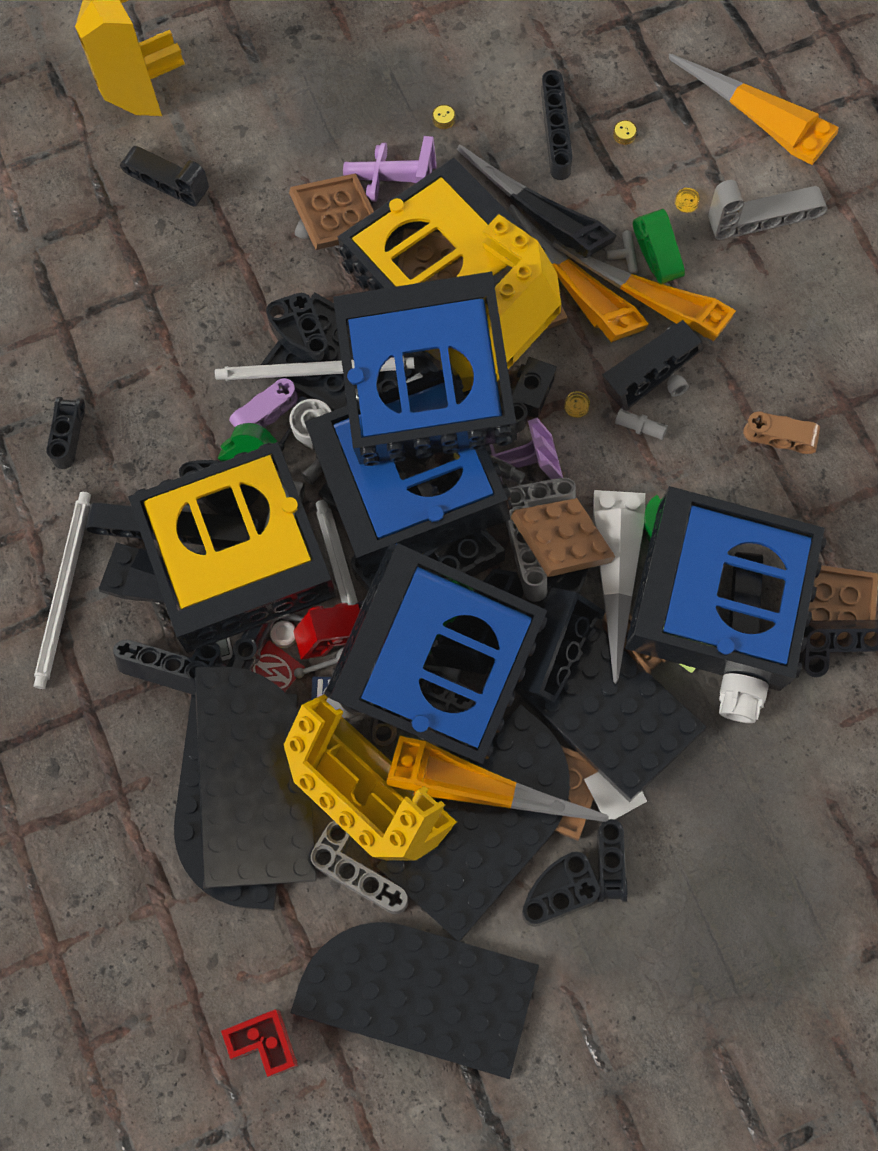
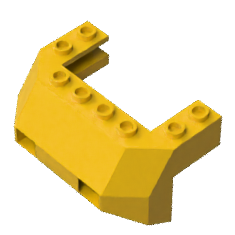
M83 0L75 28L103 99L134 115L162 116L151 79L185 65L178 43H174L171 31L168 30L145 41L138 42L133 23L122 3L129 0Z
M498 214L483 230V234L488 237L483 242V248L512 267L508 274L495 286L507 368L509 369L561 313V299L557 272L538 240ZM485 304L496 378L498 381L499 373L491 329L488 304ZM449 348L451 369L454 375L459 374L464 387L462 389L463 392L472 389L474 381L472 366L462 353ZM440 349L425 350L441 361Z
M325 694L303 704L284 743L294 783L372 857L383 860L416 861L436 848L457 823L443 809L445 804L442 801L437 803L427 794L429 789L425 786L418 789L415 795L414 791L388 786L387 778L392 762L342 717L343 711L340 708L335 710L327 702L328 697Z

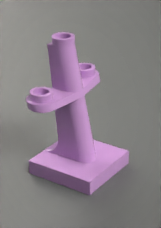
M424 136L419 160L386 161L387 143L376 145V161L344 162L343 176L356 173L359 180H372V185H367L366 196L371 202H376L380 181L417 183L432 173V169H436L434 138Z
M538 418L528 421L532 441L528 444L495 454L493 444H490L491 455L512 466L519 468L539 462L540 468L551 480L563 478L552 434Z

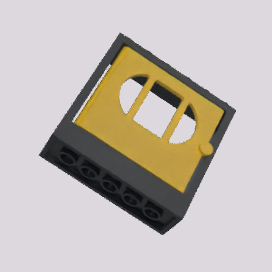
M452 158L337 237L340 244L338 250L344 260L342 262L344 269L348 274L353 273L357 283L363 290L371 291L425 282L460 257H463V266L457 277L492 271L494 286H496L512 267L483 248V242L488 238L483 234V230L500 214L527 234L529 233L455 158ZM416 221L429 223L390 251L385 252L387 240L401 232L404 228ZM439 230L456 249L410 280L392 260L433 231ZM419 351L421 354L425 353L430 359L434 357L427 351Z
M278 442L263 444L257 450L239 453L232 459L224 462H214L202 470L189 471L180 478L164 480L158 486L147 490L143 488L128 496L176 637L186 653L336 598L330 574ZM277 471H279L281 474L282 480L289 495L288 498L286 497ZM241 484L256 488L268 500L270 518L267 527L261 535H258L240 489ZM232 488L250 540L215 552L197 500ZM186 504L190 505L206 550V555L196 554L188 550L178 538L177 520ZM293 513H296L299 524L301 526L306 542L310 549L311 555L313 557V561H311L309 557L308 551L304 544L303 538L301 536ZM147 518H149V520H150V523H151V526H152L154 535H155V537H156V540H157V543H158V546H159L161 555H162V557H163V560H164V563H165V566H166V569H167L169 578H170V580H171V583H172V586H173V589H174L176 598H177V600H178V603H179V606H180V609H181V610H179V611H178V609H177V606H176V603H175L173 594H172V592H171V589H170V586H169V583H168V580H167L165 571H164V569H163V566H162V563H161V560H160V557H159L157 548H156V546H155V543H154V540H153V537H152V534H151L149 525H148V523H147V520H146Z

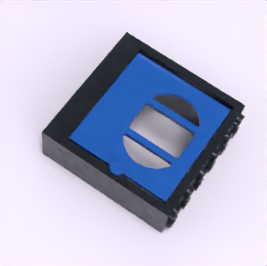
M492 271L333 297L352 445L359 464L376 466L380 464V461L402 462L406 460V457L428 458L433 453L454 454L459 452V449L464 448L480 450L490 444L506 446L517 440L516 418ZM485 304H488L505 416H502ZM347 326L350 329L355 368H352ZM449 348L462 353L470 362L474 373L472 389L460 404H457L455 399ZM440 349L448 407L412 413L410 412L403 354ZM391 357L395 359L402 409L400 414L389 409L382 402L377 391L378 374L385 362ZM355 385H357L364 438L361 436Z
M443 369L406 383L410 412L415 413L448 407ZM451 369L456 403L460 404L467 396L464 395L462 390L464 387L459 374L454 375ZM398 386L378 394L382 402L389 409L399 414L402 412ZM358 401L357 406L362 438H364L360 404ZM347 406L304 422L364 576L378 570L386 549L390 544L399 543L422 554L510 520L509 510L513 509L510 501L512 499L508 486L502 484L500 478L502 474L498 463L492 460L490 445H486L485 448L480 450H471L470 448L459 449V459L401 480L394 462L390 460L380 461V464L376 466L359 464L353 450ZM345 456H346V458H347V461H348L349 466H350V468H351V471H352V473H353L354 479H355V481H356V484H357V486H358V489H359L360 494H361V496H362V499H363V501H364L365 507H366V509H367V512H368V514H369V517H370L371 522H372V524H373V527H374V529H375L376 535H377L378 539H380V540H377V538H376V536H375L374 530H373V528H372V525H371L370 520H369V518H368V515H367V513H366L365 507H364V505H363V502H362V500H361V497H360L359 492H358V490H357V487H356V485H355L354 479H353V477H352V474H351L350 469H349V467H348V464H347V462H346ZM463 468L462 476L457 484L441 495L423 497L407 490L410 487Z
M669 486L658 505L625 649L722 676L729 673L751 676L768 683L770 689L781 691L788 684L790 685L795 678H798L801 672L802 663L798 661L800 652L803 653L807 643L804 631L805 627L809 626L812 617L809 605L816 596L817 587L813 585L815 578L819 576L822 563L818 562L820 553L823 552L826 545V538L823 537L825 528ZM741 544H759L775 552L784 563L786 570L731 556L727 552ZM723 564L783 579L785 585L779 613L718 597L717 591ZM716 607L774 622L775 626L759 634L741 633L729 627L720 618Z
M399 543L390 544L386 549L324 694L329 699L483 764L484 759H488L493 751L494 745L492 740L495 733L498 734L503 727V714L506 708H510L514 701L515 693L513 691L516 683H520L525 675L526 668H524L527 657L530 658L535 651L536 642L534 641L537 633L541 632L546 625L547 618L545 614L547 610ZM417 564H419V565H421V566H423V567H426V568H428V569H430V570H432V571H435V572H437V573H439V574H441V575H444V576H446V577H448V578H450V579H452V580H455V581H457V582H459V583H461V584H464V585H466V586H468V587H470V588H473V589H475V590H477V591H479V592H481V593H484V594H486V595H488V596H490V597H493V598H495V599H497V600H499V601H502V602H504V603H506V604H508V605H510V606H513V607H515V608H517V609H519V610H522V611L526 612V614H523V613H521V612H518V611H516V610H514V609H512V608H509V607H507V606H505V605H503V604H500V603H498V602H496V601H494V600H492V599H489V598H487V597H485V596H483V595H480V594H478V593H476V592H474V591H471V590H469V589H467V588H465V587H462V586H460V585H458V584H456V583H454V582H451V581H449V580H447V579H445V578H442V577H440V576H438V575H436V574H433V573H431V572H429V571H427V570H425V569H422V568L418 567ZM459 615H471L480 618L493 629L499 643V649L496 650L443 626V623ZM437 634L495 659L481 694L423 669ZM419 679H425L475 701L476 704L470 709L458 713L440 711L433 707L423 696ZM359 698H362L385 709H388L392 712H395L399 715H402L406 718H409L412 720V723L402 718H399L395 715H392L388 712H385L381 709H378L374 706H371L367 703L359 701ZM430 727L434 730H437L441 733H444L448 736L469 744L470 747H467L444 736H441L437 733H434L430 730H427V728Z

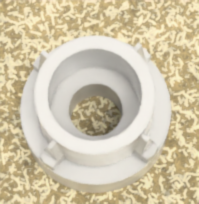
M307 399L299 402L291 411L290 425L294 436L311 450H313L314 446L304 422L331 412L327 404L317 399Z
M724 674L720 689L719 701H721L719 714L733 721L755 723L758 720L761 708L764 707L769 684L747 675Z

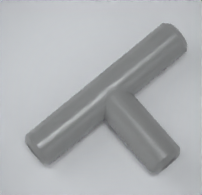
M626 230L622 233L624 249L606 251V259L626 258L628 272L637 275L638 268L632 233Z

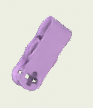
M286 378L277 380L265 391L257 394L246 405L237 409L231 415L229 421L234 427L243 423H254L265 428L274 423L281 415L294 407L298 401V395L293 382Z

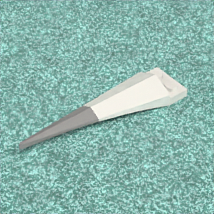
M594 490L593 523L615 555L612 563L600 565L613 682L616 684L619 679L644 527L645 493Z

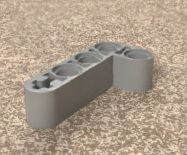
M335 821L330 822L311 853V861L315 868L394 915L403 913L408 906L406 892L398 885L345 855L344 853L352 837L346 832L342 840H333V831L341 827ZM323 852L331 854V861L326 865H320L317 862L318 856ZM345 866H353L355 868V874L350 879L341 877V870ZM369 880H377L379 882L378 890L374 893H367L364 890L365 883ZM385 886L389 887L386 889V892L392 897L400 894L401 905L395 904L393 907L391 906L389 898L383 895Z

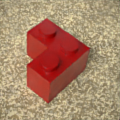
M339 603L331 608L316 606L309 609L308 613L293 630L301 660L326 656L334 646L345 645L360 612L359 605Z
M277 1009L221 1031L230 1059L237 1060L259 1051L267 1077H273L298 1067L281 1012Z

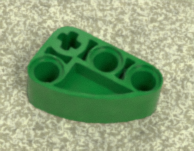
M660 209L634 219L632 224L637 242L648 267L659 284L684 277L683 261L666 210Z

